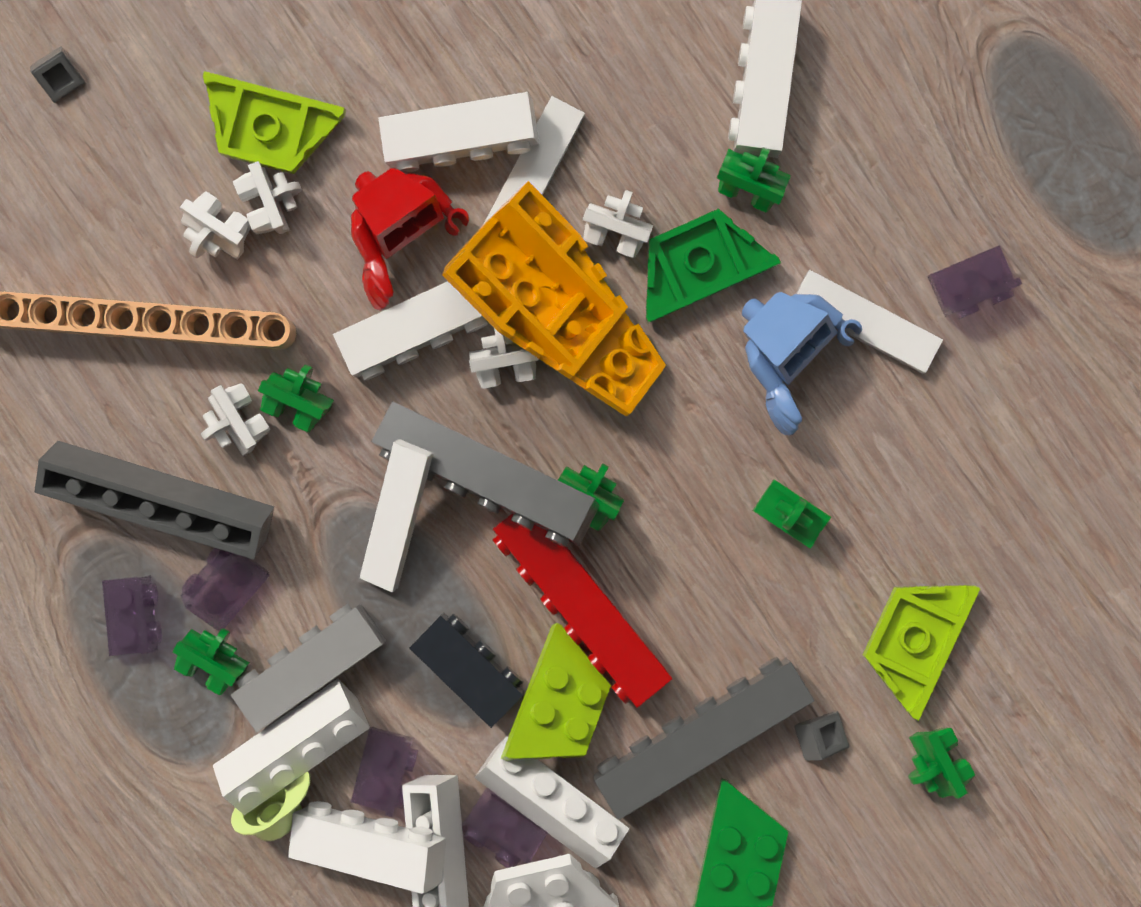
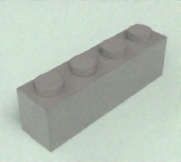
M346 604L329 616L333 623L321 631L318 626L313 627L298 638L302 645L290 653L285 647L267 660L271 666L259 675L254 669L236 682L240 689L232 693L231 697L256 733L386 642V639L361 604L354 609H351L349 604Z

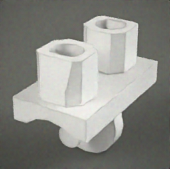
M259 161L248 165L250 172L234 180L233 184L242 202L258 196L261 197L264 207L246 214L252 231L256 235L273 230L279 234L290 231L279 201H283L287 212L296 209L297 205L293 196L302 191L299 182L287 183L284 173L281 172L273 176L277 186L273 188L266 168L261 167Z
M625 190L622 200L608 195L604 206L618 210V212L592 203L589 204L583 220L586 221L583 239L586 242L602 246L608 229L622 234L616 251L635 258L643 242H648L653 225L625 215L629 214L640 218L643 207L630 203L633 192Z
M204 192L193 203L186 199L180 206V210L183 212L181 223L188 227L183 237L192 242L189 253L195 258H199L206 251L216 257L220 250H223L238 260L244 252V240L250 230L249 221L239 212H233L225 223L215 218L222 209L221 202L208 192Z
M495 328V335L481 338L482 350L469 352L471 373L476 372L478 381L483 389L496 387L501 384L499 367L513 365L516 382L536 379V361L539 359L516 343L512 344L514 343L513 341L499 333Z
M242 383L228 387L225 390L221 385L211 390L212 395L208 397V400L220 421H218L212 410L205 413L203 418L209 427L201 433V436L205 441L215 437L220 446L224 448L232 443L225 432L227 430L242 456L252 452L257 442L269 433L270 428L260 413L245 422L241 419L237 410L247 406L252 401Z

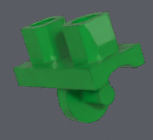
M762 147L758 157L745 151L742 155L728 149L716 178L720 180L718 187L720 194L730 198L737 197L739 190L743 189L754 194L751 200L753 207L766 213L775 203L780 205L791 175L778 170V165L767 161L770 150Z
M306 364L299 373L289 368L285 370L283 376L275 372L271 373L267 380L261 381L258 392L263 393L260 407L262 412L279 417L283 414L286 405L297 409L292 424L305 432H311L315 428L319 420L331 410L334 400L318 393L322 383L311 379L313 367Z
M602 463L598 472L584 465L580 473L566 466L558 481L596 499L600 506L590 527L600 531L609 519L614 520L625 500L612 493L617 483L604 476L609 466Z
M775 479L771 481L752 510L809 549L812 548L817 537L831 519V516Z
M222 628L217 636L206 630L200 634L191 629L183 640L177 642L172 652L177 655L174 670L190 677L197 672L198 668L210 674L205 683L207 689L217 695H222L229 686L232 687L246 671L250 662L235 654L237 648L227 643L230 631Z
M952 728L916 732L909 737L917 755L911 758L916 767L908 775L911 784L924 783L928 793L936 791L939 798L954 796L955 799H959L968 793L965 785L975 777V773L966 759L951 761L947 752L958 746V739Z

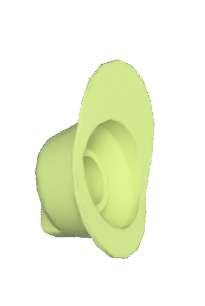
M309 772L297 778L246 815H243L235 808L231 817V824L234 830L242 835H254L264 841H274L288 834L291 831L293 813L302 809L300 803L309 789Z

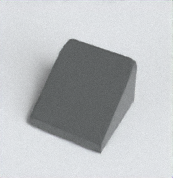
M62 46L30 66V72L54 103L85 83V80Z
M838 711L800 722L794 726L803 756L807 761L823 760L849 748Z

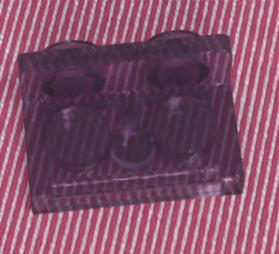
M1000 245L927 276L944 317L956 313L958 319L980 311L977 303L990 298L994 305L1015 296L1012 289L1022 285L1020 277L1014 279Z
M214 548L207 558L205 567L199 574H192L184 583L181 598L187 610L220 632L243 608L270 574L253 559Z
M151 575L103 580L102 587L109 656L134 653L148 654L158 650V644L162 641V628L160 622L155 621L154 606L158 604V589L155 583H151Z
M370 727L351 803L386 811L385 816L393 817L397 808H404L402 785L406 771L413 772L419 751L412 748L414 737Z
M487 787L461 824L462 831L465 832L464 838L478 848L485 846L496 854L495 859L506 868L530 863L548 834L547 831Z

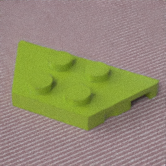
M206 71L203 73V81L207 87L210 102L211 119L214 122L216 131L215 138L218 153L225 157L252 164L259 161L261 166L295 174L346 115L345 107Z
M977 586L894 587L862 654L908 714L918 721L981 589Z
M559 623L553 624L550 628L500 759L511 761L529 758H574L585 756L611 685L597 671L586 654Z

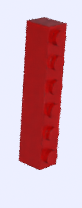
M510 514L493 528V531L497 534L492 539L506 557L511 553L521 564L516 570L529 586L536 583L544 592L540 600L554 616L558 612L561 613L569 623L564 629L577 645L581 642L586 644L592 652L588 659L601 675L607 671L616 683L611 687L623 703L627 704L631 700L638 708L672 680L670 673L567 546L563 547L547 539L545 536L548 531L534 525L531 531L511 521L513 514Z

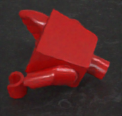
M390 168L379 177H376L369 171L362 173L355 182V187L358 191L352 196L356 209L351 214V236L365 262L362 275L364 291L372 307L379 311L386 308L390 302L389 299L394 295L384 258L387 260L444 219L443 214L446 216L445 229L451 235L456 236L460 232L458 227L453 224L452 218L460 219L465 226L469 223L467 211L461 208L454 209L451 206L453 201L434 179L417 174H404L397 168Z

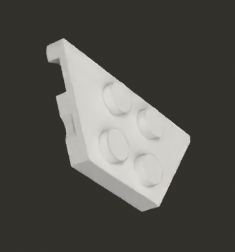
M566 854L495 871L491 882V893L486 897L484 907H619V902L614 893L609 895L600 887L599 880L591 872L583 870L581 863L571 854Z

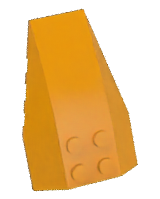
M527 181L482 225L445 266L442 276L499 333L563 374L594 397L624 416H628L664 370L666 364L639 324L634 325L625 311L628 306L620 295L615 297L605 282L604 278L607 277V274L600 263L594 265L586 253L585 249L588 248V245L582 236Z

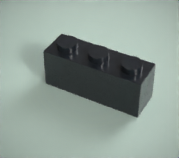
M443 612L409 649L492 728L523 696L524 690L520 687L523 680L510 667L507 666L503 670L493 660L496 654L486 643L480 640L476 644L466 634L469 628L458 616L453 613L448 617Z

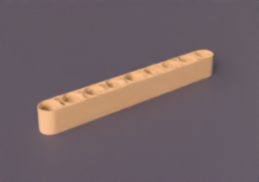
M0 291V328L275 350L290 347L297 335L293 322L285 316L274 312ZM17 302L20 310L19 314L15 319L10 320L7 315L8 307L12 303ZM55 305L57 317L53 322L47 323L44 315L45 311L49 306ZM92 307L95 311V319L91 325L84 326L82 315L86 309ZM130 310L133 314V322L127 329H122L119 325V318L123 312ZM168 313L171 317V325L168 330L159 332L156 326L157 319L160 315ZM201 316H206L209 320L208 330L202 335H196L194 331L195 321ZM238 319H244L247 323L246 333L240 338H234L231 334L232 324ZM275 322H282L285 326L284 336L278 341H271L268 336L269 327Z

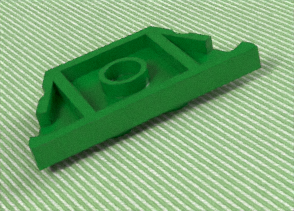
M720 209L711 211L649 239L646 321L648 324L774 268L780 265L781 261L774 253L771 254L756 242L755 238L746 230L740 229L735 225L733 220Z
M723 778L720 779L693 907L773 906L789 831L775 818L762 810L754 801L736 789L728 780Z

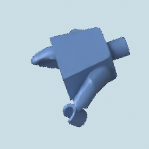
M779 292L765 305L755 298L745 304L742 316L749 322L744 326L743 332L749 340L745 346L750 370L767 391L766 407L769 416L780 433L791 436L798 430V425L802 422V416L783 381L789 385L836 334L838 341L842 345H853L855 342L846 335L845 328H850L860 335L862 325L857 320H843V314L820 295L794 294L789 296Z

